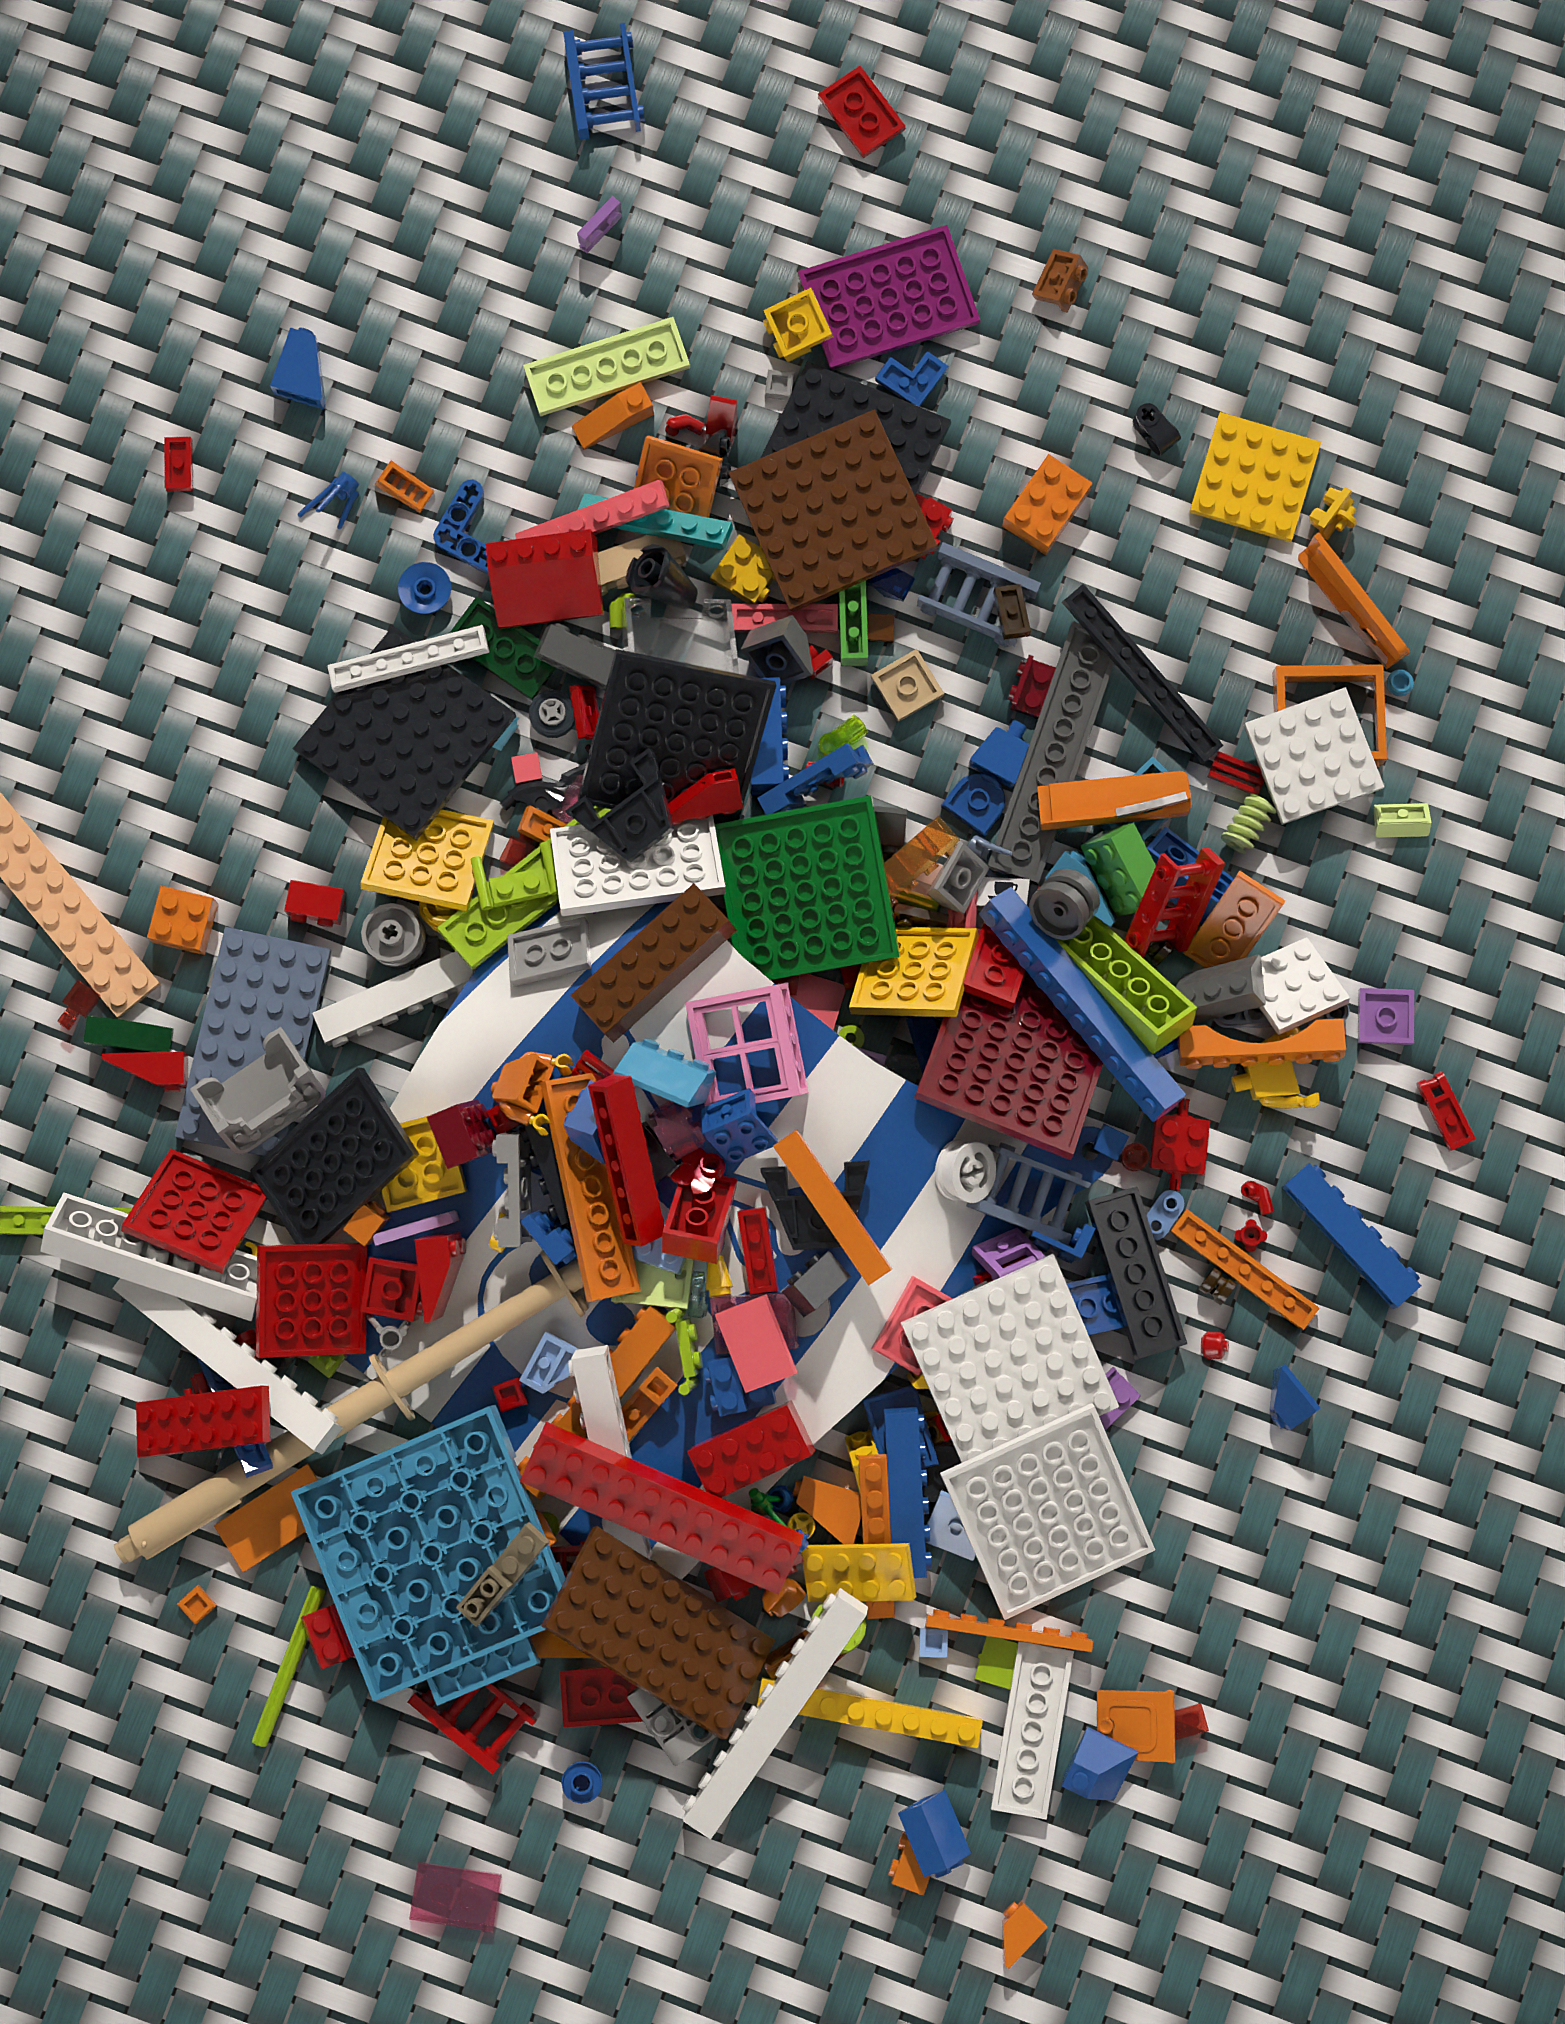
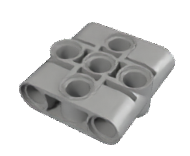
M636 1687L626 1696L646 1724L648 1732L655 1737L674 1766L688 1759L716 1737L705 1729L704 1734L697 1738L693 1733L696 1723L639 1687ZM659 1716H663L667 1724L666 1728L661 1732H658L655 1728V1720Z

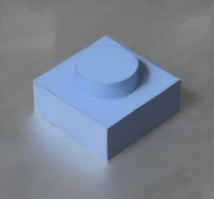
M920 1628L919 1657L947 1658L948 1630Z

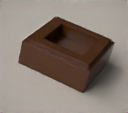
M868 613V642L893 643L895 615Z

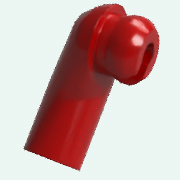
M1247 1181L1241 1186V1193L1244 1197L1258 1202L1261 1215L1275 1212L1269 1190L1265 1186L1254 1181Z

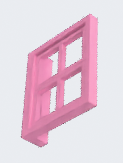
M788 983L685 1002L696 1059L708 1063L709 1069L715 1071L713 1059L740 1054L746 1089L750 1088L755 1094V1103L809 1093ZM766 1001L772 1038L745 1043L738 1006ZM731 1008L738 1044L710 1049L704 1013ZM775 1048L781 1084L754 1089L747 1053ZM715 1075L706 1103H704L705 1107L736 1093L719 1095Z

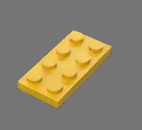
M909 1543L808 1545L802 1551L808 1602H824L830 1593L835 1595L839 1588L859 1601H913L916 1598Z

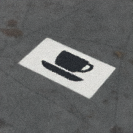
M984 877L978 889L977 905L985 906L990 899L1010 887L1014 889L1027 905L1030 879Z

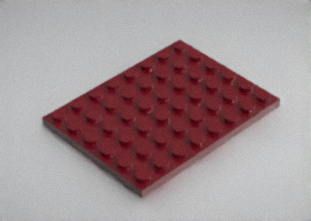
M1025 970L1012 1009L968 992H963L957 1017H944L914 1098L1071 1160L1103 1062L1089 1048L1084 1039Z

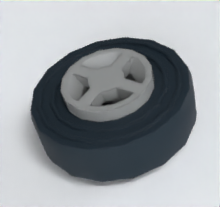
M547 690L540 693L533 699L529 707V719L532 727L540 735L547 738H558L566 735L575 724L571 698L559 690Z

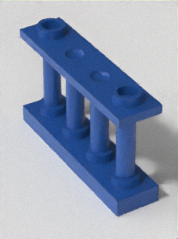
M620 23L621 36L581 42L580 39L575 40L573 30L563 31L579 140L589 139L588 129H592L594 125L634 120L635 130L638 132L641 131L640 121H645L643 105H637L629 48H634L632 32H626L625 23ZM623 46L625 60L584 66V63L578 64L577 56L582 55V52ZM627 71L629 85L594 90L582 88L581 80H585L587 76ZM628 95L631 97L632 109L594 115H591V112L586 113L585 104H590L589 101Z

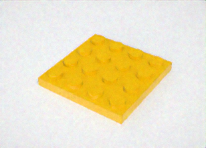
M1220 412L1189 513L1291 543L1321 442Z
M441 810L416 841L383 817L361 880V889L467 911L476 884L470 859L480 856L483 862L493 831L494 820Z
M895 927L901 957L868 962L861 965L849 1005L851 1014L957 1017L964 992L963 983L979 937L977 928Z

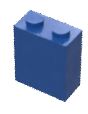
M946 1790L926 1796L898 1813L924 1877L935 1874L936 1878L952 1872L951 1869L963 1865L962 1859L971 1854Z

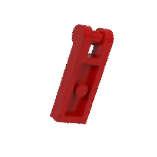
M1441 1071L1434 1074V1078L1428 1081L1423 1079L1417 1082L1416 1085L1449 1151H1452L1476 1140L1447 1078ZM1439 1088L1442 1095L1435 1098L1432 1090Z

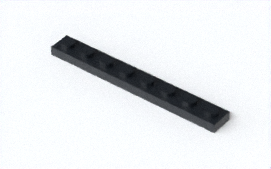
M1084 583L1061 602L1201 764L1206 762L1224 746Z

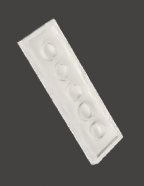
M1018 1641L991 1810L1047 1820L1074 1651Z

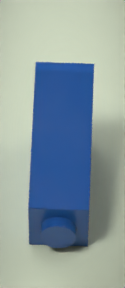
M300 327L298 330L290 328L270 387L275 395L324 409L325 397L317 338L312 331Z

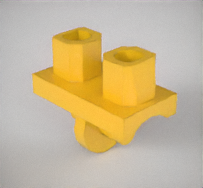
M1346 487L1342 491L1329 488L1323 500L1324 504L1330 506L1327 512L1315 508L1309 516L1310 523L1319 529L1320 534L1326 540L1329 539L1335 529L1342 531L1345 526L1354 528L1357 524V520L1353 517L1357 510L1353 507L1355 502L1350 496L1352 491Z

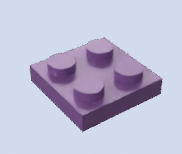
M1360 988L1358 990V1043L1413 1045L1414 990Z

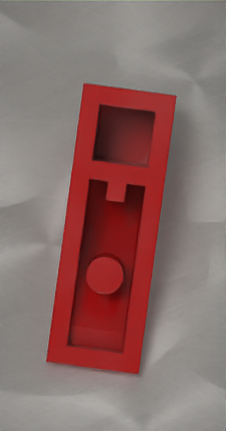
M184 1051L102 1054V1060L160 1088H164V1092H181V1087H187L188 1054Z

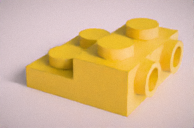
M812 288L763 310L767 318L763 320L765 328L769 335L774 333L777 340L773 346L779 358L784 356L787 362L810 352L811 347L833 337Z
M740 534L710 577L712 582L748 604L764 603L771 591L769 586L773 580L776 581L761 546H757Z

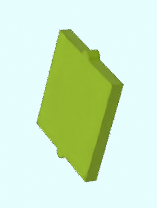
M986 1636L982 1654L978 1655L980 1661L974 1679L1010 1690L1018 1643Z

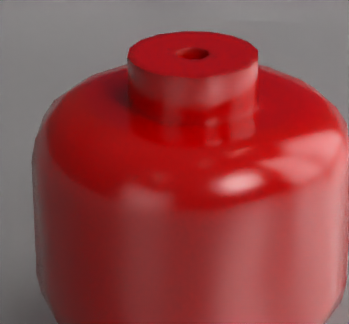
M1206 1332L1201 1338V1353L1207 1359H1222L1225 1351H1229V1341L1225 1340V1335L1221 1332Z

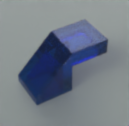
M894 568L866 580V585L874 587L886 598L904 602L915 578L898 568Z

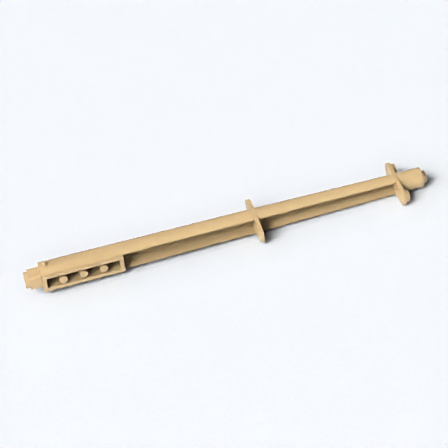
M543 1250L540 1254L552 1273L388 1371L375 1354L369 1356V1360L378 1377L326 1407L338 1417L336 1423L343 1427L335 1439L395 1402L406 1418L412 1421L415 1419V1415L404 1396L565 1295L580 1317L585 1315V1311L589 1309L587 1303L581 1295L576 1297L574 1292L584 1287L578 1258L558 1269ZM289 1430L271 1440L270 1443L265 1444L273 1463L272 1469L246 1478L240 1461H236L129 1525V1534L114 1544L118 1557L125 1564L132 1562L141 1555L146 1560L150 1559L240 1504L245 1495L316 1451Z

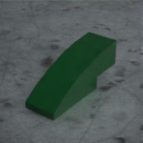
M87 1015L83 1042L90 1046L115 1048L116 1050L142 1053L171 1052L174 1029L140 1022Z

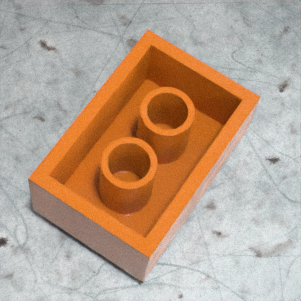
M1048 454L1005 515L1002 527L1044 555H1047L1090 493L1093 483Z

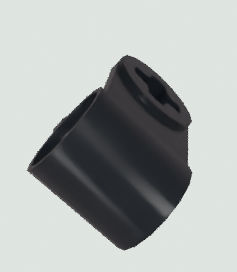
M1144 403L1137 409L1132 421L1133 427L1156 455L1161 456L1181 440V435L1177 428L1166 419L1154 404ZM1147 416H1149L1151 418V420H1142V417L1146 418Z

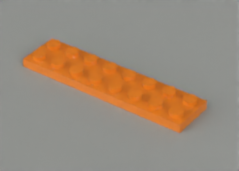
M592 1073L541 1082L547 1116L551 1121L549 1126L587 1302L641 1291L631 1245L623 1244L606 1164L599 1162L572 1142L564 1127L565 1117L576 1105L581 1090L586 1088L590 1080L596 1082Z

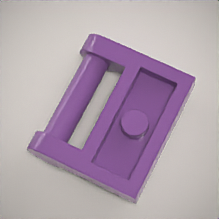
M1014 1228L972 1247V1256L991 1274L993 1281L1045 1258L1043 1253L1018 1228ZM1021 1256H1028V1258L1023 1259L1010 1266H1007L1005 1268L1001 1267V1265L1008 1263L1014 1259H1017Z

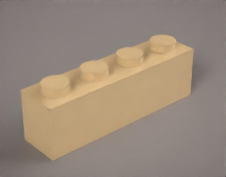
M646 535L599 552L602 596L607 594L609 589L615 587L622 589L629 586L626 582V573L631 560L634 557L638 559L643 554L640 550L651 544H658L667 549L681 567L682 563L686 562V554L681 541Z

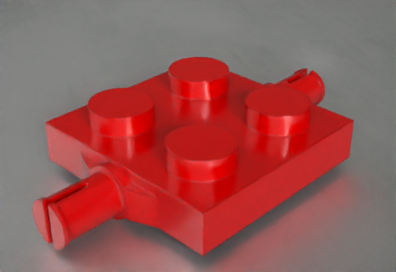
M1185 1098L1178 1103L1177 1114L1163 1115L1154 1122L1149 1168L1163 1170L1171 1174L1169 1190L1180 1191L1181 1175H1205L1210 1121L1195 1119L1189 1116L1190 1099Z

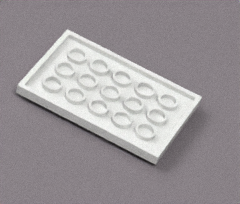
M713 815L706 819L699 820L693 818L673 825V832L632 862L627 861L582 825L550 829L561 916L671 902L677 899L693 883L706 896L726 894Z

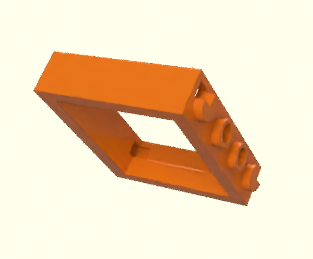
M1383 665L1275 667L1272 672L1274 712L1286 709L1285 683L1374 682L1376 751H1371L1376 766L1383 765L1387 760Z

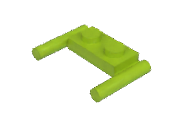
M549 841L540 843L545 869L540 867L489 878V881L486 882L481 857L475 856L470 859L482 910H489L492 907L504 906L548 895H558L554 857Z
M674 1308L666 1314V1320L670 1323L675 1322L684 1378H686V1381L679 1386L678 1390L681 1395H687L699 1384V1380L694 1376L700 1373L699 1368L703 1367V1361L700 1351L696 1352L695 1341L698 1340L696 1325L691 1324V1318H683L686 1314V1309Z

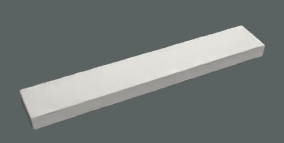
M480 625L328 665L332 690L336 693L489 653L484 627Z

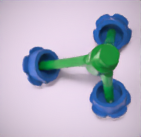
M783 1485L772 1489L768 1495L760 1492L758 1488H752L748 1493L751 1498V1511L761 1516L769 1515L773 1521L786 1526L775 1512L779 1513L781 1511L785 1513L791 1509V1503L794 1499L792 1492ZM801 1529L796 1530L797 1532L803 1534L802 1544L798 1554L802 1552L809 1544V1542L806 1540L809 1537V1534H804Z

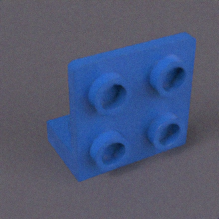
M750 1088L701 1108L702 1134L729 1164H734L765 1151L778 1143V1139L756 1115L755 1094Z
M1087 1224L1081 1229L1077 1227L1069 1245L1073 1246L1072 1248L1034 1230L1028 1239L1032 1240L1039 1250L1047 1252L1049 1249L1058 1252L1057 1258L1072 1264L1074 1260L1078 1262L1082 1259L1096 1228Z

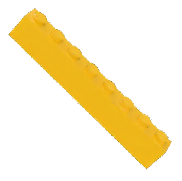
M762 1677L759 1697L768 1683L773 1685L776 1681L775 1679ZM817 1687L798 1713V1715L978 1748L983 1722L981 1718ZM758 1697L757 1707H758V1705L760 1704V1702L762 1701V1699L759 1698V1697Z

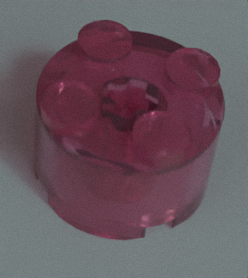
M668 1101L648 1112V1117L650 1121L655 1120L657 1126L653 1129L668 1155L672 1154V1160L675 1162L703 1147L706 1138L702 1134V1124L700 1121L694 1122L692 1119V1107H685L673 1101Z

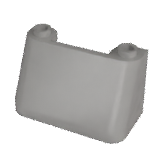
M282 1027L270 1032L265 1037L262 1044L266 1052L264 1055L223 1083H220L216 1078L210 1077L200 1080L190 1088L216 1132L235 1154L241 1155L251 1151L317 1106L325 1098L326 1092Z

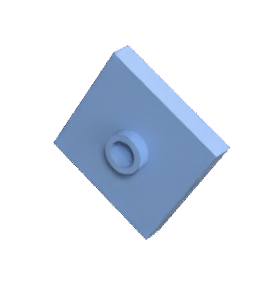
M941 1490L927 1524L930 1527V1541L926 1543L973 1561L975 1552L949 1493Z

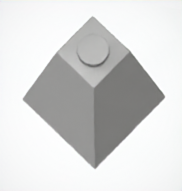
M959 842L940 869L927 894L939 905L964 914L990 867L964 843Z

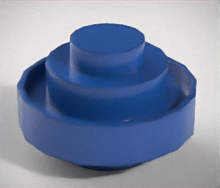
M575 1762L566 1769L562 1776V1790L566 1797L575 1803L591 1802L602 1789V1774L590 1762Z

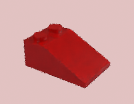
M722 1176L714 1181L713 1187L708 1192L699 1195H693L691 1185H678L662 1232V1253L717 1264L727 1230L738 1179Z
M460 1231L426 1235L415 1240L424 1323H430L443 1317L463 1261V1254L466 1253L465 1239L461 1238Z

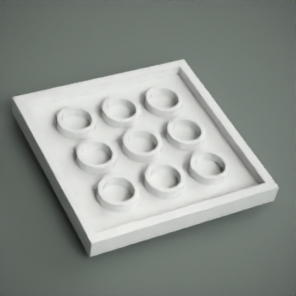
M1346 687L1244 724L1282 825L1384 788Z

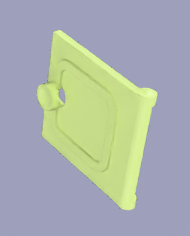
M686 1258L681 1274H676V1277L673 1272L634 1260L641 1291L611 1298V1302L688 1309L694 1259Z

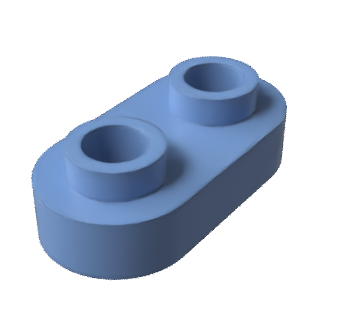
M1174 1190L1163 1192L1146 1214L1150 1228L1153 1221H1157L1160 1224L1159 1231H1154L1151 1228L1155 1241L1167 1235L1184 1209L1183 1197ZM1173 1199L1176 1203L1175 1208H1168L1166 1201Z

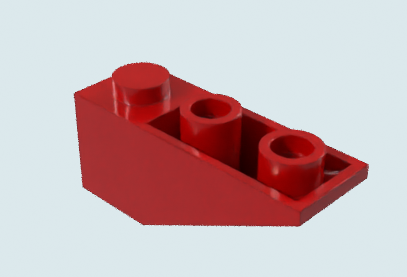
M735 768L707 774L669 802L668 807L673 825L680 824L688 819L695 818L701 820L713 814H732L738 809H743Z

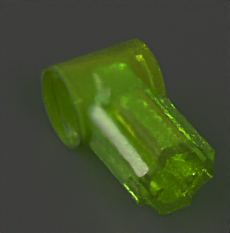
M853 714L830 733L822 735L817 748L819 758L822 759L832 753L826 752L823 749V746L827 743L835 745L837 749L846 743L853 746L868 734L865 724L859 717Z

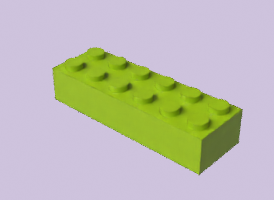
M1095 915L1076 937L1067 940L1056 939L1152 1054H1155L1192 1027L1197 1007Z

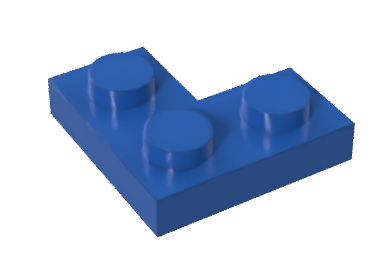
M928 351L913 371H910L890 357L875 377V381L900 399L921 407L947 372L949 366Z

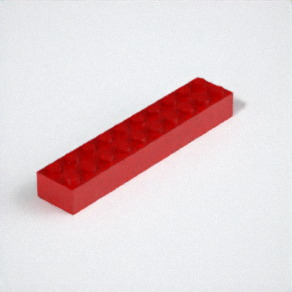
M545 1422L520 1479V1482L778 1595L802 1544L803 1534L549 1422Z

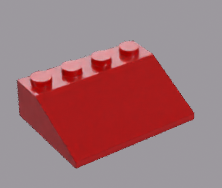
M591 529L485 543L488 574L499 629L604 615L597 538Z

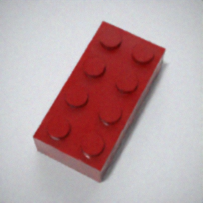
M792 1400L691 1447L687 1453L706 1492L722 1498L811 1456L816 1450Z

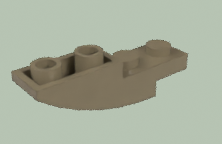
M530 1522L525 1524L495 1563L487 1568L456 1608L476 1627L479 1626L528 1572L550 1541Z

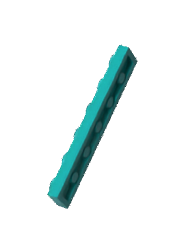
M584 493L577 510L609 498ZM662 509L614 527L721 550L725 549L733 530L732 523L728 521Z

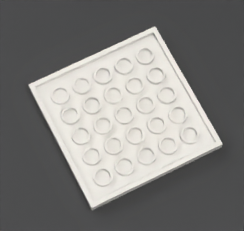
M1053 1254L900 1322L961 1463L1091 1403L1095 1406L1099 1416L1119 1407Z
M1092 1403L940 1473L1004 1620L1155 1551L1102 1422Z

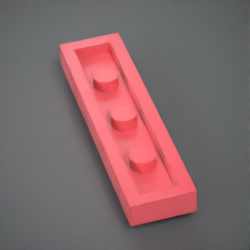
M731 604V632H750L752 629L793 615L805 633H838V604H810L790 613L787 604Z

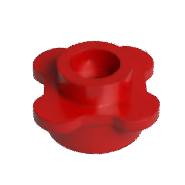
M1249 1219L1241 1230L1235 1231L1234 1237L1245 1245L1246 1251L1253 1252L1261 1241L1267 1239V1232L1262 1230L1255 1220ZM1252 1233L1253 1238H1249L1248 1234Z

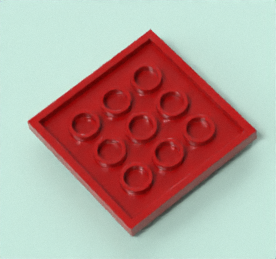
M170 1149L124 1220L121 1231L223 1274L266 1203L267 1197L257 1184Z
M361 1243L257 1245L256 1357L366 1354V1313L360 1312L367 1273V1246H363Z

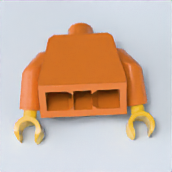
M536 1052L525 1053L519 1059L506 1063L503 1066L498 1082H494L491 1085L493 1100L500 1104L499 1108L508 1118L527 1126L532 1124L539 1134L548 1135V1132L541 1125L543 1123H551L549 1118L544 1114L533 1116V1113L538 1112L543 1098L541 1082L550 1079L554 1067L558 1068L561 1075L569 1076L572 1072L566 1065H574L572 1059L567 1054H561L555 1059L553 1055Z

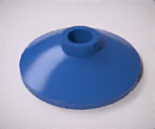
M431 562L413 564L403 572L399 579V597L405 607L412 612L418 614L437 612L446 605L450 598V578L446 571L437 564ZM429 587L431 589L430 593L427 595L422 594V588Z

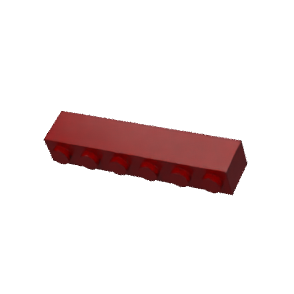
M612 1074L589 1084L588 1089L623 1244L642 1247L662 1237L664 1218L661 1213L658 1191L655 1186L652 1164L649 1159L647 1141L643 1132L641 1114L637 1105L632 1077Z

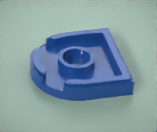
M972 774L963 777L941 804V807L982 837H985L1004 810L1005 794L1001 784L994 777L988 774Z

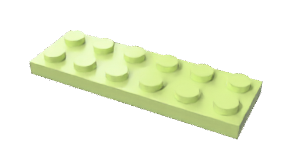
M674 317L524 364L523 367L539 415L543 416L630 388L640 382H649L689 369L690 364Z

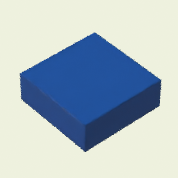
M1103 1124L1091 1148L1114 1160H1118L1129 1136Z

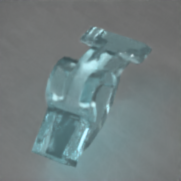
M693 1270L691 1281L692 1302L689 1301L687 1314L689 1317L702 1319L707 1315L708 1304L703 1303V1297L707 1295L705 1272Z

